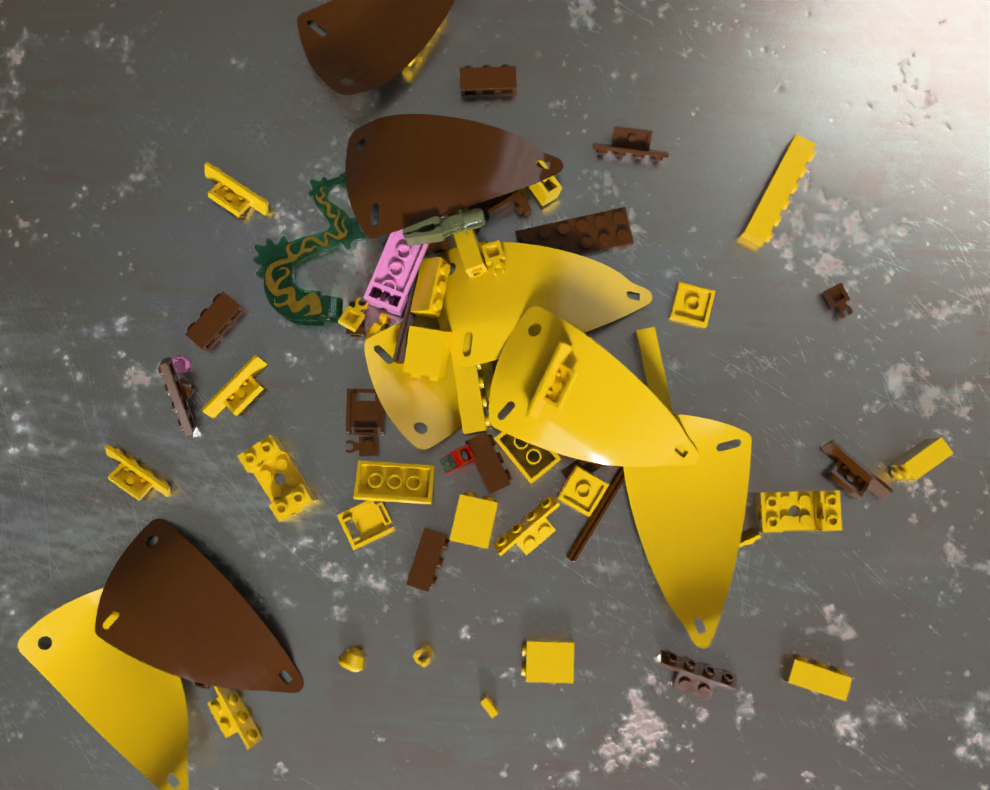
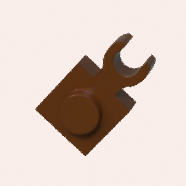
M842 283L822 292L830 308L837 307V314L841 319L845 317L843 310H846L848 315L853 313L852 308L846 304V301L850 300Z
M379 436L359 437V443L351 440L346 441L347 444H353V449L346 450L347 453L359 451V456H379Z

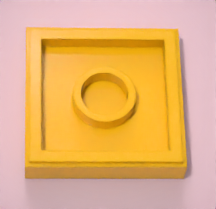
M679 281L669 319L706 328L716 291Z
M575 465L556 498L590 517L608 488L609 483L582 467Z

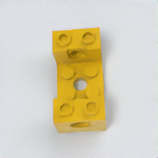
M269 435L237 456L247 473L255 475L271 500L272 504L268 506L278 522L287 521L317 501L316 496L277 436ZM279 473L285 475V482L283 484L276 482V476Z
M840 491L753 493L754 523L757 532L842 530ZM793 505L798 508V514L794 517L789 514V508Z

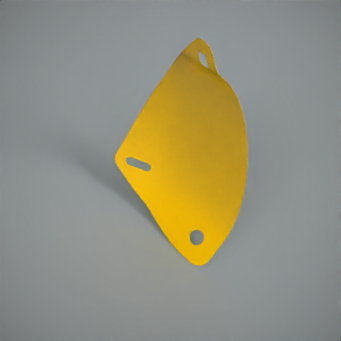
M478 242V243H479V246H480V249H481V245H485V244H488V243H491V242ZM500 242L505 256V260L500 262L505 267V273H503L501 268H497L495 270L497 276H494L492 272L493 264L488 266L486 264L488 271L483 272L478 277H469L464 269L458 247L442 252L438 256L447 263H454L456 266L454 272L448 276L440 318H437L441 330L452 332L450 352L461 367H470L498 360L514 327L531 307H541L585 333L650 304L653 298L648 289L632 283L622 274L605 264L578 254L550 247L516 242ZM627 291L640 294L639 301L628 298ZM532 324L528 329V333L531 336H537L541 332L539 324ZM471 332V353L465 357L463 355L465 334Z
M538 306L531 307L524 313L508 337L493 375L489 397V422L494 428L540 448L599 464L622 467L690 466L697 463L699 453L677 420L662 402L621 362L586 334L553 313ZM532 324H539L541 326V332L537 336H531L528 333V329ZM559 342L572 346L573 348L564 365L580 374L563 409H557L546 402L538 419L527 417L525 414L528 404L536 393V387L545 374V369L553 357L555 348ZM509 401H513L515 403L513 410L505 419L500 420L498 418L499 412ZM681 445L688 451L684 458L675 451L676 446Z
M417 315L415 316L413 326L441 330L437 318L421 319ZM400 322L366 339L364 343L365 357L372 384L387 415L414 447L425 450L441 442L462 426L451 352H449L446 378H439V381L427 380V376L421 375V378L410 377V373L403 372L404 363H386L374 351V347L376 345L381 346L393 358L402 324ZM492 361L482 363V369L479 370L480 377L484 378L485 388H482L483 396L486 395L487 402L489 401L493 380ZM418 422L425 424L427 432L424 434L416 432L414 424Z
M672 414L690 442L699 453L697 463L690 466L623 467L635 524L654 576L667 602L686 628L693 643L700 648H706L711 644L719 623L737 559L748 494L752 438L746 431L723 422L696 416ZM739 439L741 441L740 446L728 450L718 451L716 448L718 444L730 440ZM681 445L675 448V451L682 458L688 453ZM696 618L702 620L706 630L705 633L698 634L694 623Z
M104 588L62 605L39 620L19 639L18 649L21 654L108 743L158 789L188 790L187 754L189 724L181 678L149 666L123 653L96 635V615ZM115 610L103 623L104 629H108L119 617V612ZM43 636H48L52 640V645L47 650H42L38 647V640ZM170 774H173L180 782L175 789L167 781V777Z

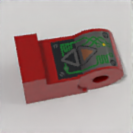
M469 444L455 449L447 454V456L439 459L445 474L476 460ZM462 451L467 453V461L462 457Z

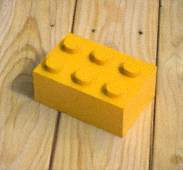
M501 432L494 438L495 442L530 484L561 460L557 453L522 441L505 432Z

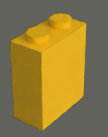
M409 326L403 372L410 373L409 376L414 378H421V375L427 376V380L439 381V378H446L452 332Z
M942 437L925 439L889 465L891 474L899 481H916L951 456L953 452Z
M466 491L464 495L460 494L450 540L488 549L498 502H494L495 498L484 496L483 499L476 498L475 493Z
M526 639V644H522V656H526V664H522V676H525L526 682L574 683L573 640Z

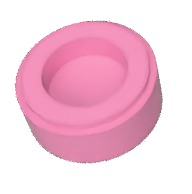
M177 355L172 358L177 374H186L190 370L191 362L189 358L183 355Z

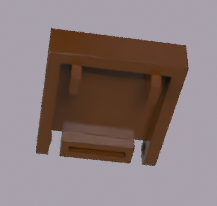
M347 389L346 435L351 434V427H354L353 435H377L378 428H380V435H385L386 411L375 389ZM358 393L375 394V401H358Z

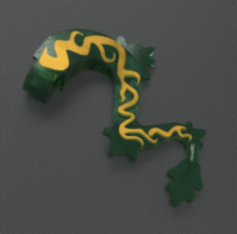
M345 172L330 180H327L326 177H323L321 181L310 180L312 190L308 194L310 197H314L316 206L329 221L330 227L328 230L301 237L291 242H288L287 238L283 236L277 245L271 239H267L265 246L259 244L254 246L259 255L254 257L253 261L262 265L256 272V275L264 277V291L270 305L285 319L296 325L324 327L325 322L337 323L343 314L342 298L327 296L321 291L299 288L296 282V270L308 258L334 249L341 244L347 250H350L353 241L366 238V235L358 227L359 223L356 217L349 218L342 209L330 202L327 197L329 192L338 186L347 189Z

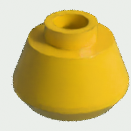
M351 647V649H346L339 656L338 661L342 667L353 672L363 670L364 656L360 649Z

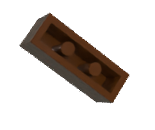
M504 64L501 67L484 65L483 67L465 66L460 68L461 97L516 95V66Z
M224 291L214 297L210 307L205 308L200 313V318L189 325L185 334L206 352L210 350L245 310Z
M484 432L465 441L466 445L469 444L476 459L474 462L489 494L511 485L510 480H512L509 470H504L501 463L504 460L500 451L495 452L493 445H496L491 434L487 435Z
M424 528L406 585L429 592L430 587H435L438 577L434 575L436 569L440 570L444 558H441L443 550H447L450 541L446 539L448 534Z

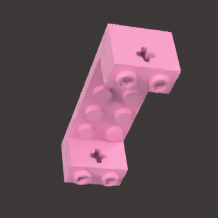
M403 229L390 233L363 297L368 304L403 317L408 300L407 295L429 245L428 243L408 246L402 234Z

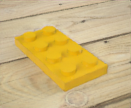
M358 460L353 498L357 500L432 505L435 465Z

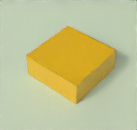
M487 694L480 698L481 705L490 717L494 718L498 714L499 709Z

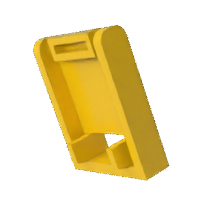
M367 500L337 515L353 550L396 530L394 526L389 529L386 527L393 522L383 502L376 505L375 501ZM353 519L360 534V537L355 539L346 523Z

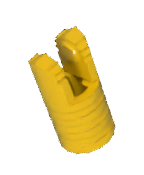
M420 645L416 649L413 658L416 663L426 667L431 661L433 650L429 645ZM426 651L428 653L427 658H420L422 652Z

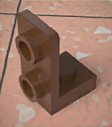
M519 190L516 193L511 192L506 195L505 200L500 203L497 201L490 205L487 212L489 218L515 203L514 207L519 215L522 214L526 218L531 215L532 209Z

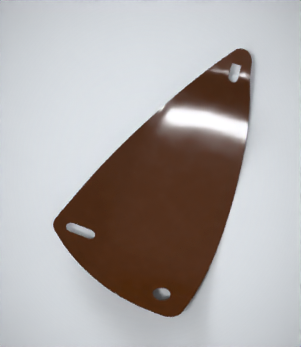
M331 0L298 16L299 36L307 59L316 74L337 93L353 95L385 84L408 66L436 33L455 0ZM312 20L327 32V35H319L307 24V21ZM350 78L354 81V84L345 85L340 80Z
M399 114L373 120L357 128L351 134L347 146L345 178L349 201L355 217L366 236L374 239L405 229L435 216L442 217L459 211V209L462 210L541 182L561 172L563 163L559 158L540 151L525 139L491 125L441 115ZM365 138L366 143L364 147L357 151L356 146L358 142ZM536 161L549 162L550 169L538 167ZM377 203L379 205L378 224L375 228H372V206Z
M162 519L151 521L137 535L115 564L102 591L95 621V633L99 638L149 666L190 681L236 690L298 693L302 690L304 686L302 676L271 631L230 582L188 540ZM152 535H156L158 537L157 543L152 547H147V539ZM115 610H118L119 617L108 629H104L103 623ZM282 670L286 671L293 678L288 685L279 677V672Z

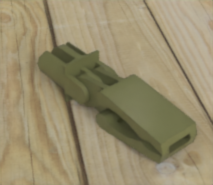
M480 208L461 212V209H459L460 214L444 218H439L438 216L429 218L403 229L402 234L408 246L444 241L445 237L465 231L467 235V231L483 227L485 225L484 213Z

